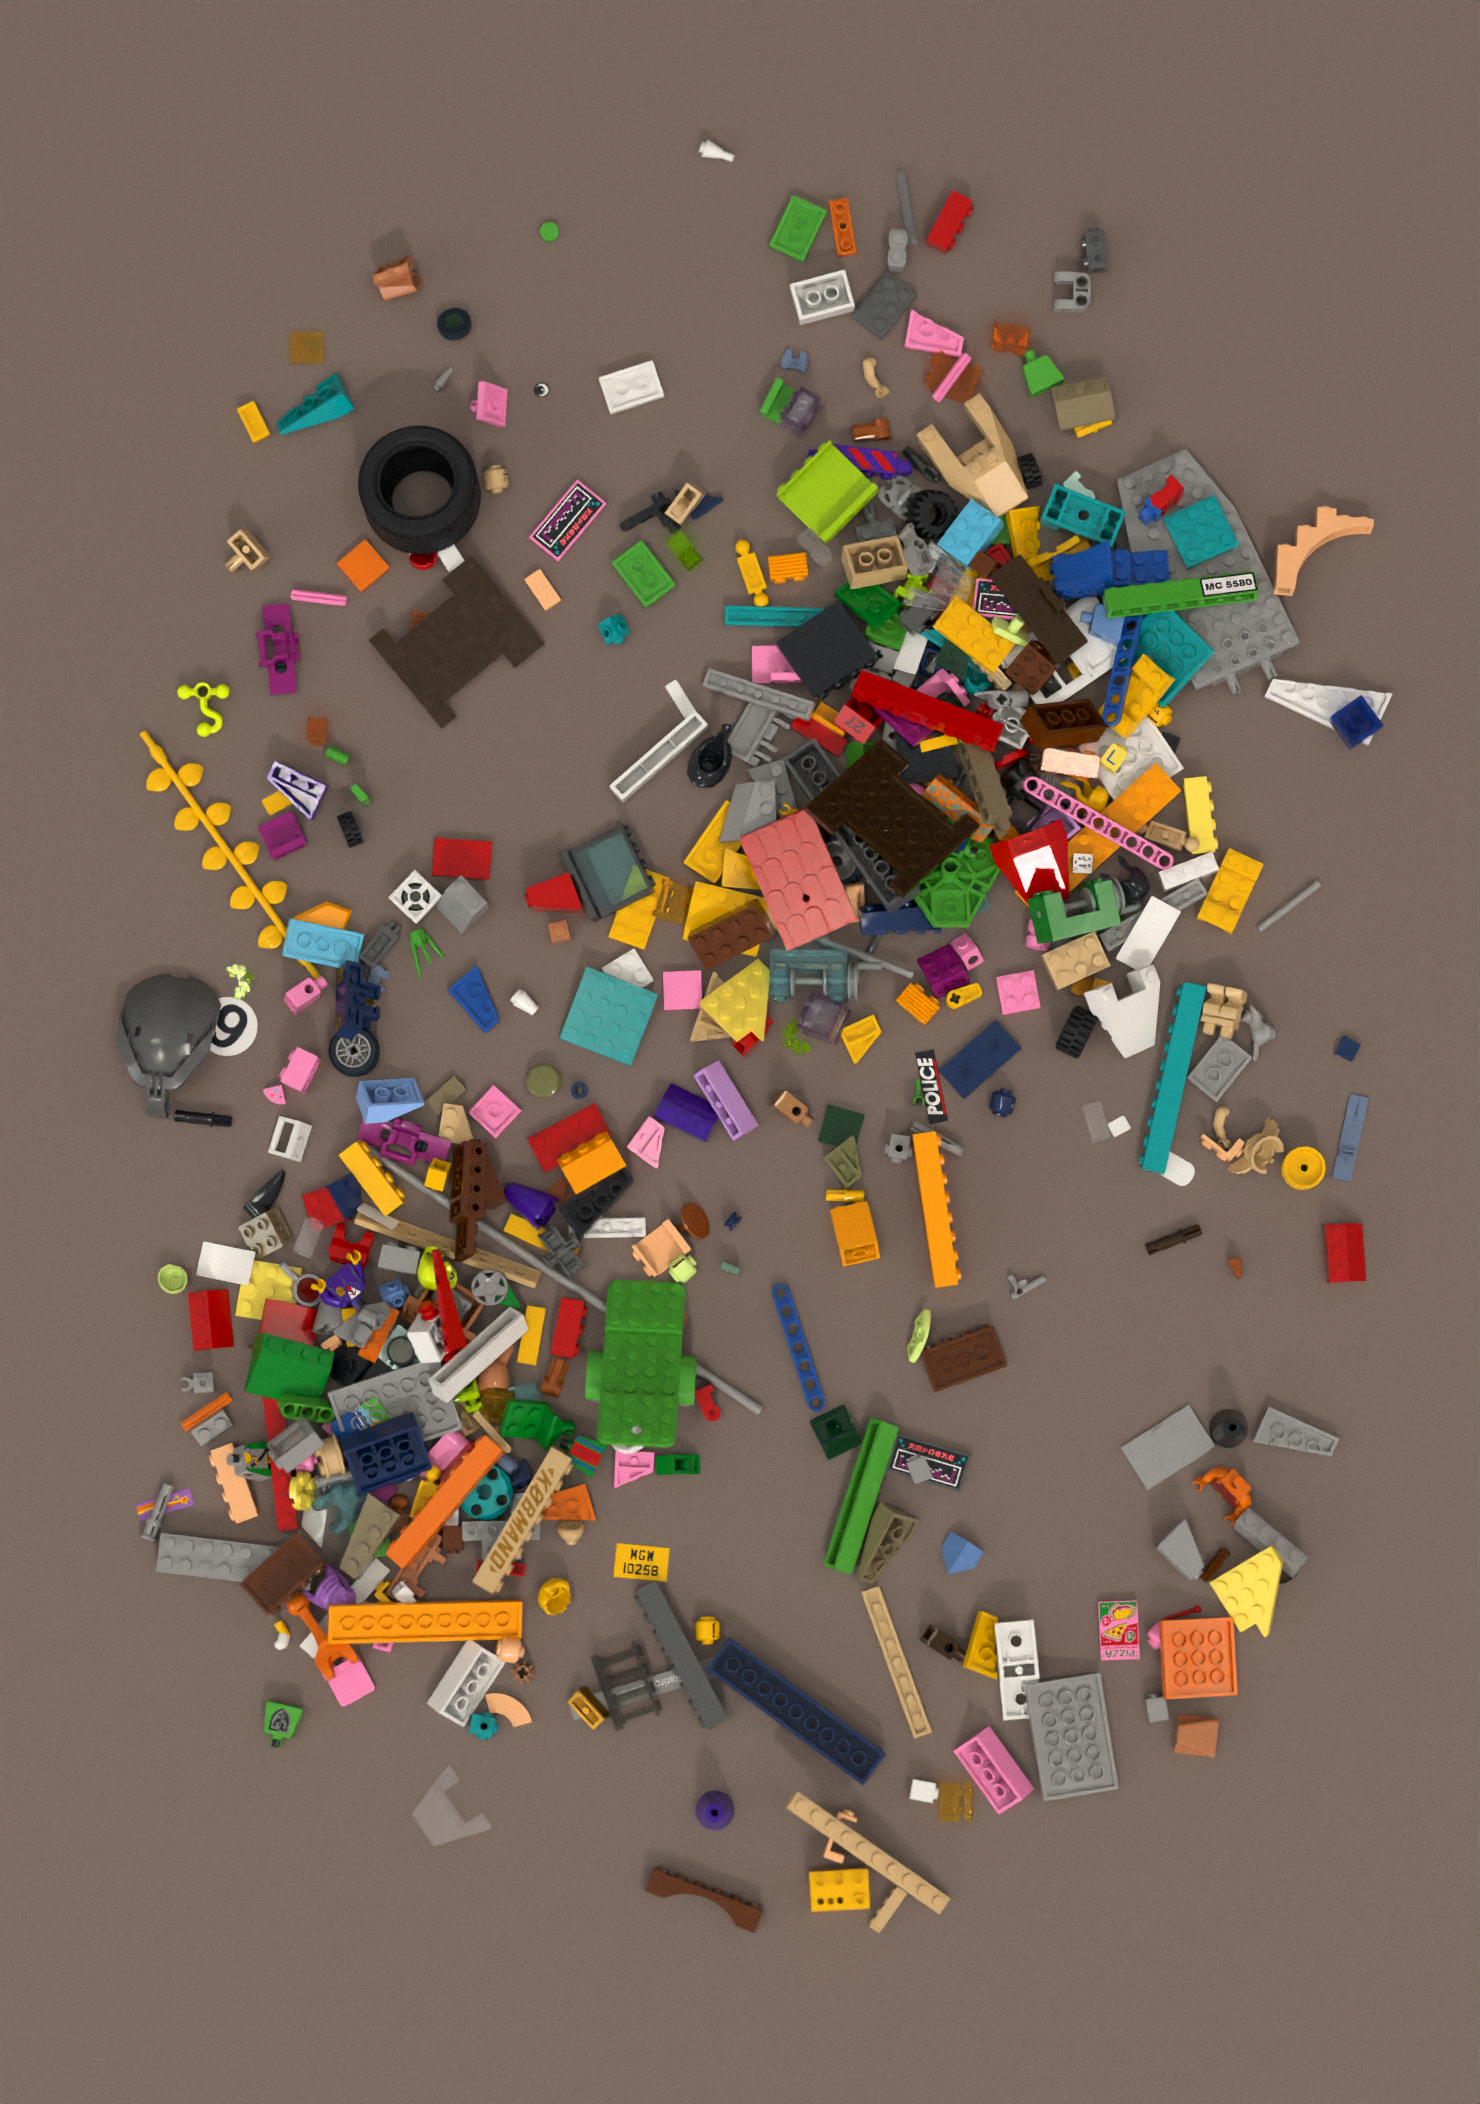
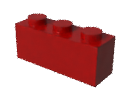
M952 190L926 239V244L944 254L947 253L948 249L952 251L957 241L954 239L956 234H961L965 226L963 223L965 217L969 218L974 209L972 207L973 200Z
M561 1298L551 1355L574 1359L575 1355H579L580 1344H577L578 1336L582 1337L584 1325H581L582 1317L586 1318L588 1306H584V1301Z

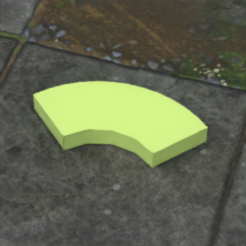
M924 1309L915 1320L914 1332L907 1346L908 1360L915 1363L925 1346L931 1322L930 1310Z

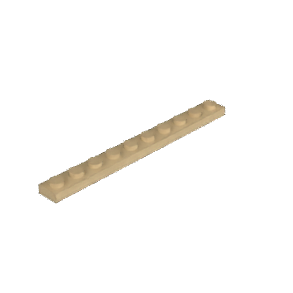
M358 1212L354 1224L423 1249L429 1246L440 1247L444 1256L454 1260V1239L398 1219L395 1220L399 1221V1224L391 1230L361 1212ZM479 1248L476 1249L474 1256L462 1262L482 1270L498 1271L505 1278L534 1289L542 1272Z
M795 1791L785 1808L939 1915L950 1900L944 1893L799 1792Z

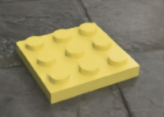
M254 1260L249 1285H240L235 1316L261 1320L265 1298L296 1305L297 1302L294 1300L291 1292L294 1281L279 1268L280 1264ZM289 1266L296 1274L302 1275V1268ZM300 1282L297 1285V1295L299 1292Z

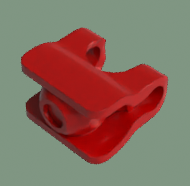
M338 1223L328 1250L330 1261L346 1265L348 1262L351 1264L352 1261L348 1260L346 1255L349 1253L354 1258V1250L361 1254L359 1261L362 1268L365 1269L374 1241V1232L366 1231L361 1241L350 1243L345 1239L346 1225Z

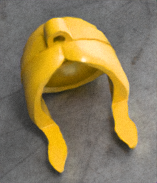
M1074 773L1068 774V776L1084 782L1083 795L1079 786L1072 782H1060L1061 785L1076 790L1075 800L1098 813L1105 809L1109 794L1104 787L1098 785L1093 790L1087 778ZM1084 808L1078 809L1084 812V816L1086 815V811Z

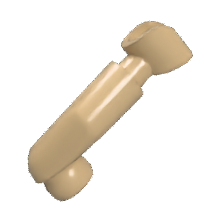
M869 357L863 361L864 378L872 388L876 389V396L883 398L890 392L875 377L874 366L876 365V360L873 357Z
M1227 1106L1216 1109L1213 1121V1128L1220 1139L1218 1146L1222 1149L1232 1147L1231 1142L1226 1139L1224 1129L1225 1118L1230 1114Z

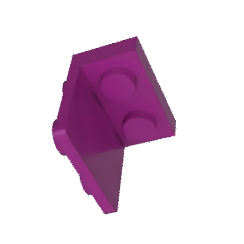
M292 811L258 826V830L273 861L308 845Z
M947 944L917 959V963L929 982L936 999L970 983L966 969L951 944Z

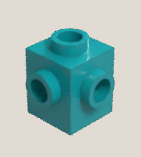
M622 613L610 616L597 624L606 645L613 643L615 645L622 644L626 641L625 638L631 634Z
M482 1711L481 1715L473 1713L469 1733L476 1734L477 1739L488 1740V1737L492 1738L493 1734L498 1732L499 1723L496 1722L497 1718H494L493 1713ZM483 1722L487 1723V1729L482 1728Z

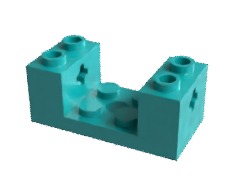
M1055 484L1041 517L1040 525L1058 531L1059 527L1093 540V546L1110 541L1111 551L1126 511ZM1086 511L1089 514V518L1085 521L1080 520L1078 513Z

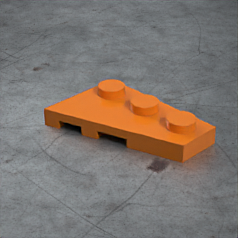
M586 1484L553 1493L552 1498L554 1500L549 1508L545 1507L542 1515H544L543 1519L597 1521Z

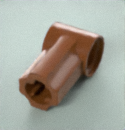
M887 418L876 419L870 423L852 425L854 442L873 439L874 441H884L891 438L889 420Z
M553 1357L548 1374L542 1382L541 1393L555 1398L559 1397L564 1383L562 1381L569 1362Z

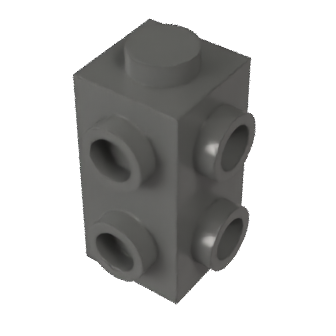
M1099 228L1088 229L1084 234V238H1081V247L1085 249L1086 256H1083V267L1087 268V273L1106 272L1107 257L1104 230H1099Z
M927 592L923 596L919 594L912 602L914 605L910 609L906 608L899 616L901 618L899 625L912 636L916 633L920 634L927 626L925 623L929 619L933 621L939 614V600Z

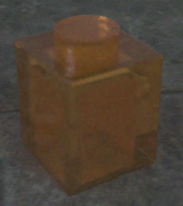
M308 717L307 742L311 743V746H322V743L327 744L328 719Z

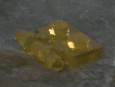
M939 1782V1822H959V1814H965V1822L973 1821L972 1814H974V1808H972V1796H974V1790H972V1782H965V1790H959V1782ZM959 1796H965V1808H959Z

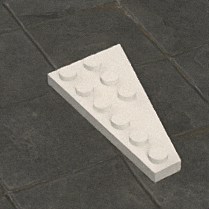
M1273 679L1264 697L1368 746L1393 693H1380Z

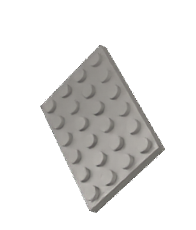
M419 1361L328 1391V1396L341 1432L345 1431L340 1419L341 1416L348 1412L358 1411L363 1403L371 1407L376 1405L378 1401L391 1419L413 1412L423 1442L461 1430L463 1426L453 1398L448 1403L444 1402L433 1394L428 1379L442 1368L441 1362L420 1363ZM376 1397V1402L374 1404L370 1405L366 1403L370 1399ZM375 1409L370 1412L369 1420L371 1423L377 1425L384 1421L385 1416L381 1410ZM375 1411L380 1412L383 1416L382 1420L378 1423L373 1422L371 1419V1415ZM357 1415L352 1418L351 1426L353 1429H357L353 1426V1420L357 1417H360L364 1420V1426L362 1428H365L366 1420L364 1417Z
M1093 1673L1024 1685L1042 1801L1119 1789L1101 1674Z

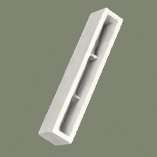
M696 711L691 713L609 786L610 790L624 803L708 729V724Z
M512 1307L503 1312L428 1379L433 1394L448 1403L528 1331L523 1314Z

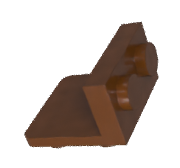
M1032 639L1006 669V674L1028 693L1035 695L1061 663L1057 664L1044 649V646L1039 641Z

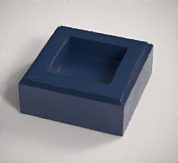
M1343 1036L1335 1054L1352 1062L1361 1044Z

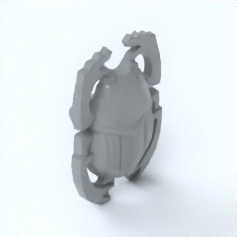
M897 475V478L887 480L888 483L893 481L892 489L884 491L885 487L882 486L878 498L889 509H891L892 505L895 506L892 511L906 522L908 517L901 515H905V512L908 511L906 504H910V497H914L916 492H920L923 489L912 485L910 488L909 486L912 483L908 479ZM901 481L904 482L905 485H899L895 482ZM885 494H888L890 502L885 499ZM932 504L929 505L927 511L931 510Z

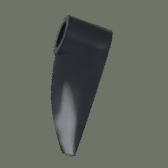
M282 1169L244 1205L243 1209L253 1219L267 1212L278 1197L285 1177V1172Z

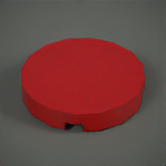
M1027 748L1005 755L1001 762L996 760L994 762L996 771L1014 765L1022 757L1027 758L1029 756Z

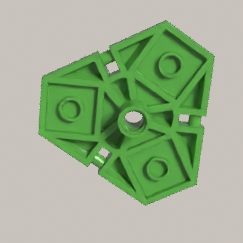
M989 835L982 843L971 840L970 845L979 849L975 859L964 855L961 862H959L954 857H948L918 884L919 888L923 887L924 890L914 900L933 928H969L985 900L986 892L990 891L1001 871L995 864L989 845L994 843Z

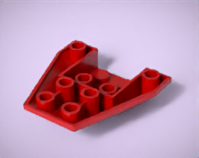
M1061 819L1030 832L989 845L995 864L1027 904V899L1034 898V893L1053 890V893L1060 892L1062 900L1069 898L1068 837Z

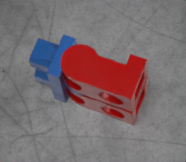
M1172 475L1165 479V487L1160 492H1155L1151 499L1147 497L1144 500V506L1139 511V520L1145 526L1152 520L1157 523L1162 515L1183 498L1184 487Z

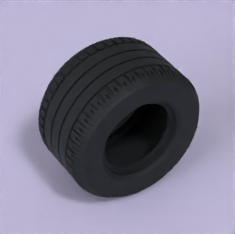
M430 426L402 427L380 438L367 452L359 471L358 492L367 520L373 531L382 541L405 553L431 554L453 546L472 528L480 510L481 489L469 452L454 436ZM417 471H431L442 476L450 485L452 493L446 503L438 510L423 516H408L394 510L392 502L393 493L397 484L405 476Z

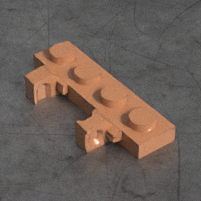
M436 1534L407 1569L400 1568L385 1594L400 1602L391 1591L398 1583L403 1581L414 1594L423 1598L427 1592L417 1586L420 1582L417 1579L428 1562L432 1563L435 1560L444 1566L448 1560L439 1554L442 1549L438 1546L442 1542L443 1537Z

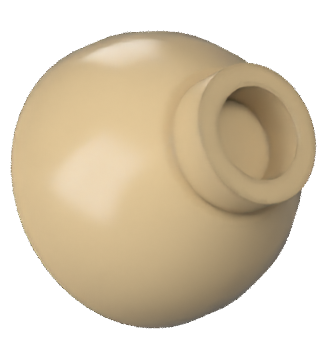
M566 1520L557 1526V1530L567 1545H575L583 1534L584 1525L577 1520Z

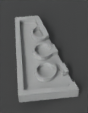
M1271 1407L1267 1408L1253 1439L1255 1443L1332 1456L1339 1441V1438Z

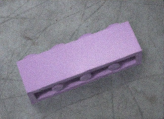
M719 1060L694 1075V1078L733 1141L750 1133L759 1126Z

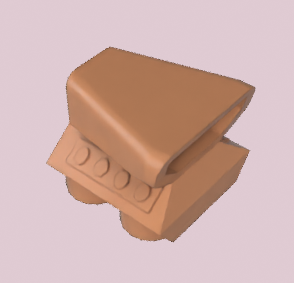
M405 256L394 262L383 264L374 271L372 275L374 283L379 287L385 301L419 291L423 281L417 273L413 272L415 260L412 256Z
M1178 1714L1174 1753L1214 1758L1218 1719Z

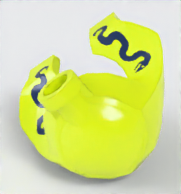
M429 1246L424 1250L417 1276L424 1288L437 1291L432 1250L440 1249L442 1258L444 1253L440 1247ZM447 1261L444 1263L450 1287L453 1289L457 1282V1272Z

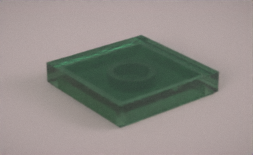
M828 1104L818 1142L837 1147L853 1135L857 1145L865 1114Z

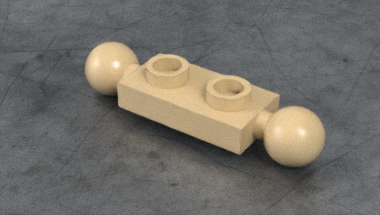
M1151 821L1149 826L1146 823L1135 833L1137 835L1146 833L1144 838L1147 841L1181 851L1182 847L1185 846L1187 851L1195 852L1200 846L1197 838L1189 837L1186 839L1187 832L1155 821Z

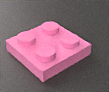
M1034 970L996 977L1002 1015L1041 1008Z

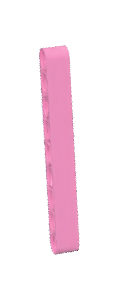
M1034 776L1024 778L1022 788L1027 793L1152 865L1163 870L1172 867L1173 857L1166 851ZM1033 779L1036 782V788L1029 790L1027 783ZM1047 789H1051L1053 792V796L1049 800H1046L1043 795ZM1066 798L1069 801V807L1062 809L1060 802ZM1080 808H1084L1086 811V815L1082 819L1077 817V811ZM1100 817L1102 825L1099 828H1095L1093 821L1095 818ZM1113 827H1117L1119 833L1116 837L1112 838L1110 830ZM1133 836L1135 844L1132 847H1128L1126 840L1128 837ZM1146 846H1150L1152 849L1149 856L1143 855V849ZM1166 855L1168 863L1161 866L1159 859L1161 856Z

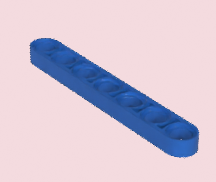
M1144 614L1124 618L1102 713L1103 721L1110 727L1117 726L1122 718L1132 672L1131 668L1135 659ZM1133 621L1136 622V628L1129 631L1127 629L1128 624ZM1132 640V646L1125 649L1123 647L1124 642ZM1128 658V664L1125 667H1120V660ZM1119 676H1123V684L1116 685V678ZM1113 695H1120V701L1113 704L1111 702ZM1110 713H1116V719L1108 722L1107 716Z
M778 1284L773 1288L772 1296L808 1407L812 1411L817 1412L822 1410L825 1405L823 1393L790 1291L786 1285ZM783 1287L786 1290L784 1298H778L775 1295L777 1288ZM786 1305L792 1308V1314L787 1317L781 1313L782 1307ZM790 1324H795L798 1327V1332L795 1335H790L787 1332V1327ZM796 1342L802 1343L804 1345L803 1352H794L793 1345ZM804 1360L810 1364V1369L806 1372L799 1369V1363ZM813 1379L816 1382V1387L813 1390L806 1389V1380ZM814 1397L821 1399L822 1405L820 1408L816 1409L811 1406V1400Z

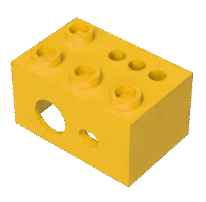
M867 1867L809 1870L811 1912L870 1909Z

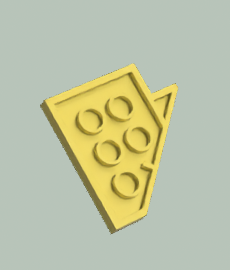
M757 959L699 1001L700 1006L736 1042L751 1031L761 1041H764L771 970Z
M1273 1545L1210 1582L1230 1617H1233V1621L1240 1632L1256 1624L1264 1637L1270 1633L1283 1560Z

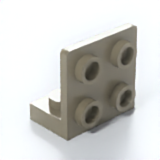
M278 1206L238 1227L249 1250L255 1252L254 1259L256 1261L295 1241Z

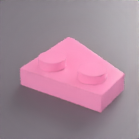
M648 1116L626 1147L657 1169L665 1127Z
M616 1451L614 1488L654 1471V1451H637L632 1454H622Z

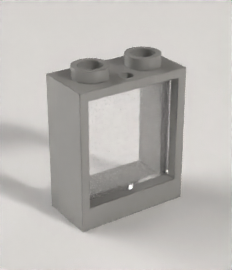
M302 1416L266 1445L270 1449L267 1453L279 1469L284 1468L289 1473L325 1444L305 1417Z

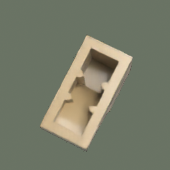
M687 482L665 514L678 524H682L687 516L698 506L706 492L693 482Z

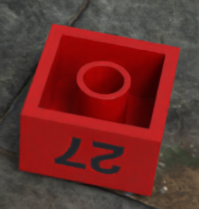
M851 698L843 706L833 722L841 730L851 734L856 741L865 744L877 732L884 720L873 711V705Z

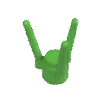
M422 928L409 934L411 938L409 943L412 948L419 979L422 978L416 947L422 948L429 963H432V960L425 947L427 941L441 958L444 957L429 934L425 933Z

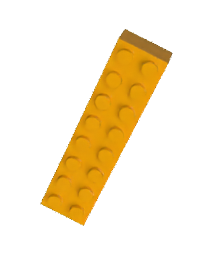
M936 1131L911 1134L933 1285L935 1288L958 1285V1280H961L960 1268H956L955 1261H958L957 1249H953L952 1242H956L954 1230H950L949 1224L953 1222L951 1211L947 1210V1204L950 1203L949 1193L944 1190V1184H947L946 1173H942L941 1165H944L943 1153L939 1154L938 1146H942L940 1134L936 1135Z

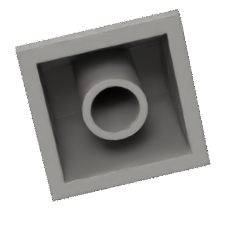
M462 875L446 889L436 905V908L461 934L490 909L488 903Z
M1185 1519L1181 1520L1155 1548L1187 1580H1196L1203 1573L1201 1569L1204 1565L1187 1521Z

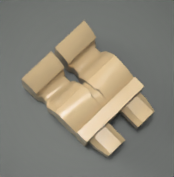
M1208 983L1207 992L1210 993L1211 998L1204 1002L1203 1015H1201L1200 1020L1203 1022V1033L1214 1036L1216 1026L1221 1027L1219 1036L1231 1039L1234 1030L1239 1028L1241 1014L1244 1010L1243 1004L1246 1003L1248 993L1242 989Z

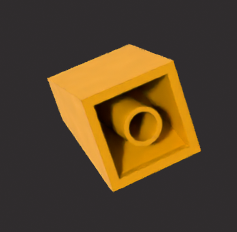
M858 1201L852 1205L837 1206L834 1209H830L842 1266L845 1267L879 1259L878 1242L868 1202Z

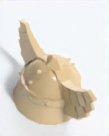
M1269 1117L1265 1121L1262 1133L1246 1139L1244 1155L1228 1167L1231 1173L1244 1174L1254 1168L1258 1173L1266 1174L1265 1165L1268 1162L1271 1164L1274 1162L1272 1158L1274 1152H1284V1145L1277 1138L1280 1129H1278V1123L1274 1119L1271 1120Z

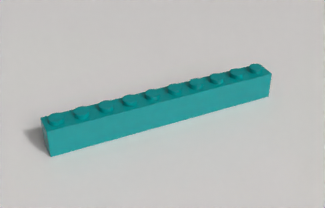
M1183 982L1182 986H1178L1176 997H1179L1178 1005L1174 1004L1172 1011L1175 1019L1174 1023H1170L1168 1034L1171 1037L1169 1042L1166 1041L1164 1053H1167L1166 1059L1161 1061L1159 1070L1163 1073L1161 1079H1157L1155 1090H1158L1157 1098H1153L1151 1105L1154 1113L1153 1117L1149 1116L1147 1123L1150 1131L1149 1135H1145L1143 1146H1146L1144 1154L1141 1153L1139 1165H1142L1141 1170L1165 1174L1206 991L1205 986Z

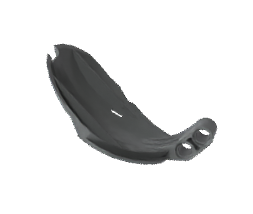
M170 973L159 974L141 981L127 993L120 1013L116 1041L132 1080L138 1086L146 1088L147 1115L151 1117L168 1118L170 1110L168 1091H175L181 1088L211 1050L212 1037L215 1034L221 1003L209 986L192 976H189L188 979L170 977ZM138 1027H141L140 1035L136 1037ZM188 1034L193 1035L192 1044L187 1043Z

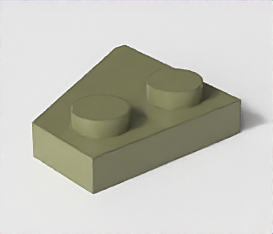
M853 1135L823 1157L846 1188L862 1177L855 1137Z

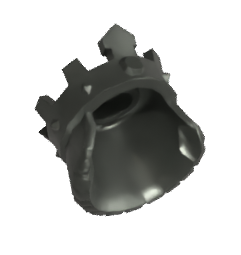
M1024 757L1000 777L1001 785L1008 789L1009 795L1013 797L1014 801L1016 799L1024 800V793L1026 792L1022 788L1024 778L1027 776L1040 778L1041 776L1029 767ZM1032 779L1028 781V789H1030L1033 786L1035 780Z

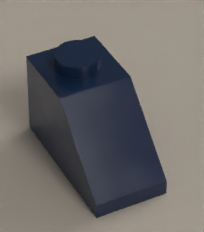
M352 1172L326 1186L344 1219L358 1212L357 1208L360 1206L361 1187Z

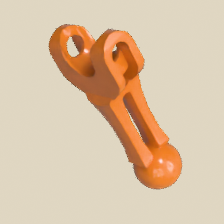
M294 1592L296 1596L289 1603L286 1601V1608L290 1614L299 1616L311 1630L318 1646L315 1664L325 1678L331 1681L335 1678L332 1669L335 1659L346 1657L351 1664H355L359 1661V1657L350 1644H328V1635L320 1628L312 1612L309 1610L311 1602L302 1592Z

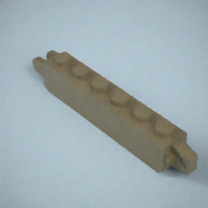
M957 738L958 744L956 745L983 823L987 826H993L996 835L1004 837L1011 826L1009 818L1012 815V809L1008 805L1005 789L1002 788L1000 775L994 765V758L990 751H985L973 744H967Z

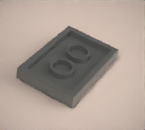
M886 272L854 312L852 318L882 340L916 298L917 294Z

